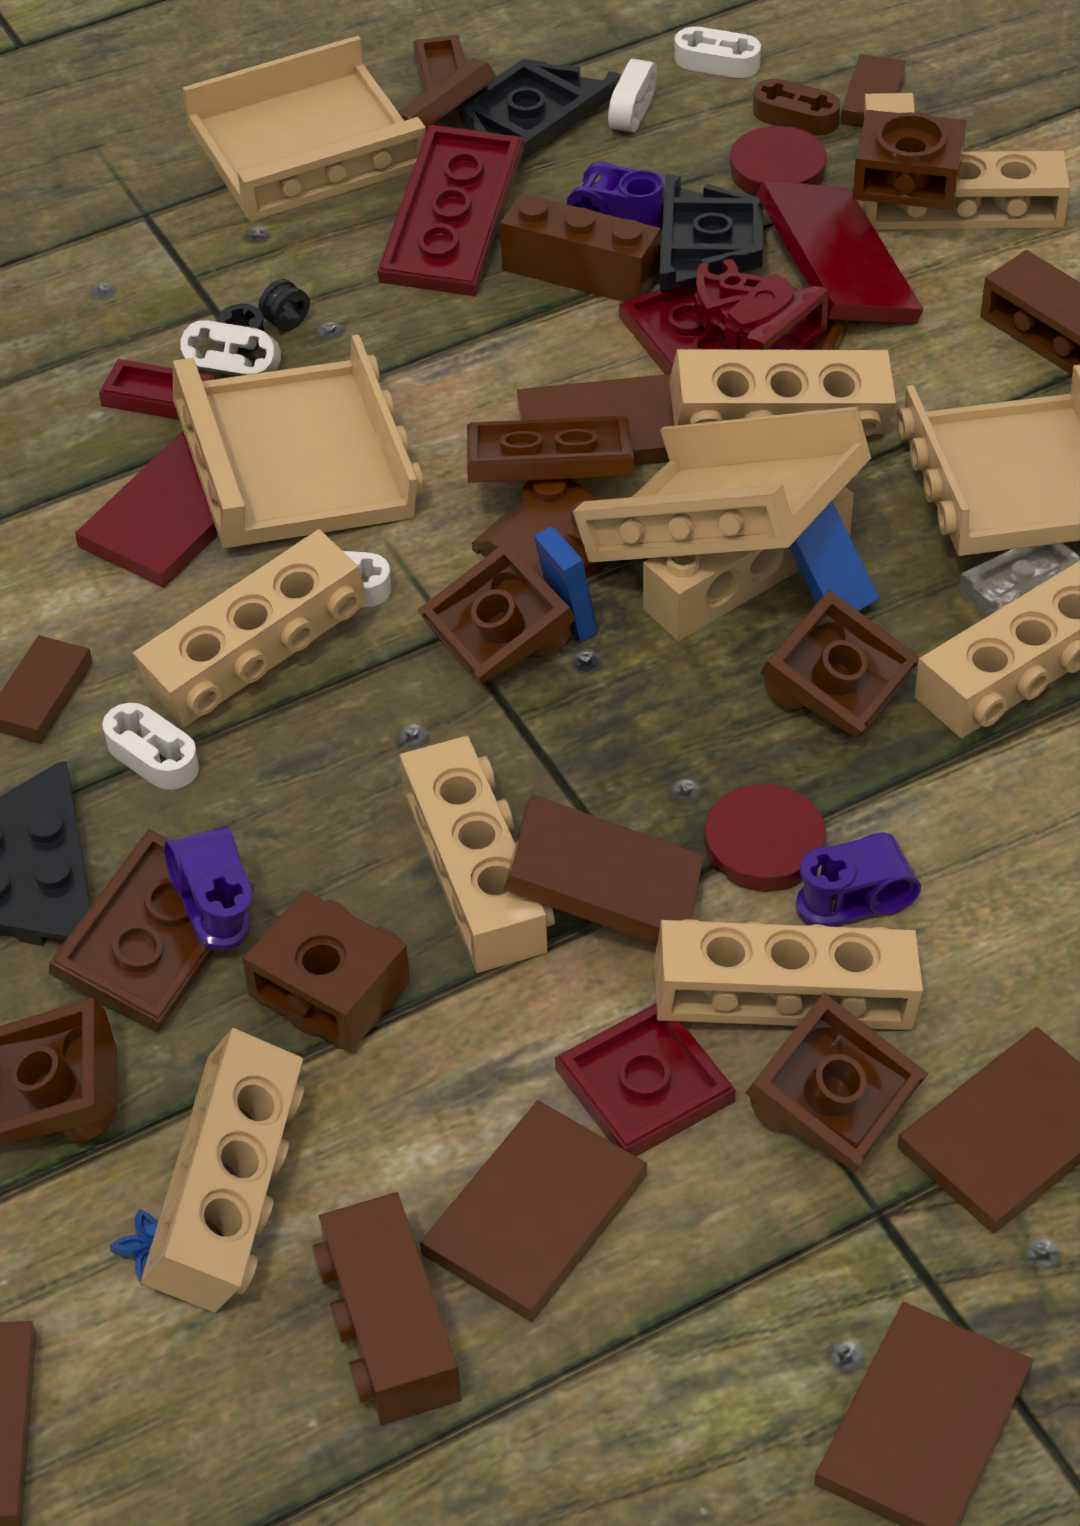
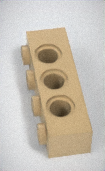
M1064 151L963 152L953 210L863 201V210L875 230L1064 228L1070 192Z
M677 349L669 380L674 426L858 407L866 437L874 434H885L896 405L888 350Z
M844 487L832 502L850 536L854 493L847 487ZM789 548L649 558L643 562V610L679 642L800 570Z
M320 529L316 530L134 651L133 656L146 688L183 728L202 715L212 712L218 704L249 683L259 680L268 670L295 652L303 650L314 639L339 622L352 617L358 609L369 603L359 566Z
M1080 561L920 657L914 698L962 739L981 726H991L1000 719L1005 711L1024 699L1031 700L1037 697L1048 684L1067 672L1074 673L1080 670Z
M468 735L399 754L403 794L476 973L548 953L547 927L555 923L552 907L503 890L515 848V842L512 838L515 828L507 801L505 799L496 801L492 792L496 789L492 767L487 756L477 757Z
M694 919L681 921L661 920L655 954L657 1021L798 1026L820 996L825 993L871 1029H913L923 994L916 930H899L885 927H827L819 924L801 926L763 924L760 922H702Z
M231 1028L210 1053L140 1281L141 1284L213 1313H216L235 1293L242 1295L247 1290L254 1276L258 1261L257 1256L250 1253L255 1235L258 1236L264 1229L273 1207V1198L266 1195L270 1178H274L280 1171L289 1148V1141L282 1139L286 1122H290L297 1112L304 1093V1087L297 1084L303 1062L302 1057L235 1028ZM240 1109L246 1111L252 1120L247 1118ZM223 1164H226L230 1168H232L236 1173L237 1177L231 1175L224 1168ZM205 1220L213 1223L219 1229L222 1236L212 1232Z

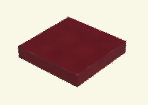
M656 1004L555 1057V1070L607 1139L634 1156L646 1152L735 1102L736 1089L681 1021H657Z

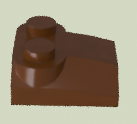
M572 479L528 480L522 489V501L511 508L472 542V551L486 557L507 541L543 580L544 577L534 536L550 526L556 529L581 557L587 579L612 562L588 561L573 511L584 501L600 499Z
M507 541L418 609L422 618L442 644L472 678L481 684L510 668L528 655L543 657L560 650L567 643L571 635V623L576 620L570 607Z
M828 590L767 660L760 673L765 676L764 683L768 694L778 704L789 709L809 708L834 725L859 738L918 666L920 657L832 591Z
M823 993L746 1091V1094L750 1097L754 1113L766 1126L778 1131L794 1130L803 1138L856 1172L892 1120L929 1073L831 997Z
M94 997L0 1026V1144L60 1132L71 1141L82 1142L95 1138L108 1128L116 1115L118 1105L117 1045L113 1038L106 1011Z

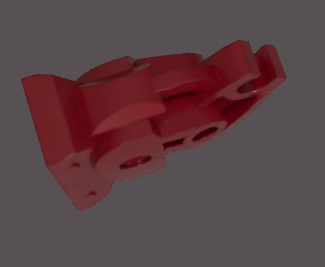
M729 259L723 260V274L721 275L711 274L708 263L699 264L696 277V293L694 294V307L706 333H721L725 338V345L730 350H805L827 331L829 290L820 286L798 290L787 279L777 274L762 277L739 273L735 262Z

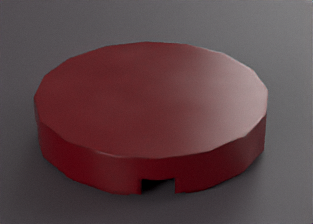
M775 125L756 128L741 135L732 145L730 154L731 176L734 182L743 190L756 196L762 181L819 185L825 176L827 153L822 142L809 132L794 127Z
M758 784L743 786L723 795L710 809L704 828V844L709 862L715 869L718 866L727 873V880L740 887L759 891L788 889L801 882L800 865L802 858L811 850L825 847L827 832L821 812L809 798L788 787Z

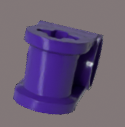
M595 162L590 164L584 172L582 186L574 188L568 196L567 205L587 208L591 211L598 207L595 212L634 220L642 224L658 227L661 231L664 207L663 180L659 174L650 170H635L615 166L607 162ZM599 175H601V177L599 178V180H598L597 182H595V180L597 179V177H598Z
M224 826L165 841L164 854L172 885L182 899L195 936L199 942L210 949L218 951L231 950L240 946L247 938L250 929L247 911L250 909L253 893L251 884L240 862L237 845L230 829Z
M874 833L859 840L831 847H819L809 851L802 858L800 865V876L804 887L798 892L795 907L797 915L807 925L819 924L827 927H839L843 924L874 916L893 915L903 911L919 897L921 883L897 840L888 833ZM822 865L821 874L817 876L818 866ZM835 900L834 910L830 912L831 901Z

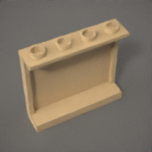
M359 36L182 87L188 127L249 222L413 171L426 134V127L419 117L404 121L363 64L361 39Z
M359 334L351 335L350 360L208 381L201 380L194 358L173 360V401L223 549L306 536L318 529L325 533L414 518L416 495L423 493L422 472L417 462H410L405 429L402 425H395L390 392L387 389L381 390L377 360L373 354L367 355Z
M1073 365L1071 394L925 411L914 385L906 386L905 408H899L897 411L898 433L902 441L908 440L910 444V457L913 469L915 471H922L926 499L929 503L935 502L940 531L942 535L950 536L958 556L1080 541V365Z
M858 407L663 427L660 431L669 462L632 497L584 501L573 511L589 562L789 548L871 459Z

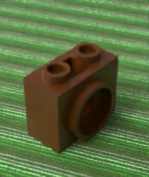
M866 110L855 161L853 200L953 210L962 165L967 120L933 117L916 112L895 113Z
M306 890L302 891L242 958L250 997L286 1016L289 1022L299 1031L311 1036L324 1037L350 1053L410 984L407 945L395 933L383 927L375 928L352 916L340 903L333 900L324 901Z

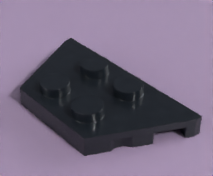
M522 59L460 104V119L467 130L523 137L524 151L521 162L609 101L622 75L617 72L608 71L604 80L581 77V67L564 64L550 65L543 61Z
M665 175L660 291H668L696 284L698 267L702 263H708L709 272L714 275L723 274V260L729 259L735 262L739 273L762 268L763 205L758 197L745 193H733L725 188L710 184L703 187V193L681 188L680 176Z
M66 761L52 765L0 797V937L11 936L20 942L40 946L44 945L47 938L66 941L91 907L71 779Z

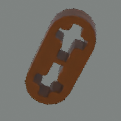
M766 79L759 82L754 88L753 114L762 122L775 126L794 127L816 136L830 134L838 128L841 103L839 98L833 93L782 79Z

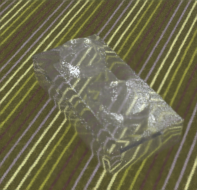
M1063 543L1014 548L962 573L960 592L988 615H991L1080 561V556Z

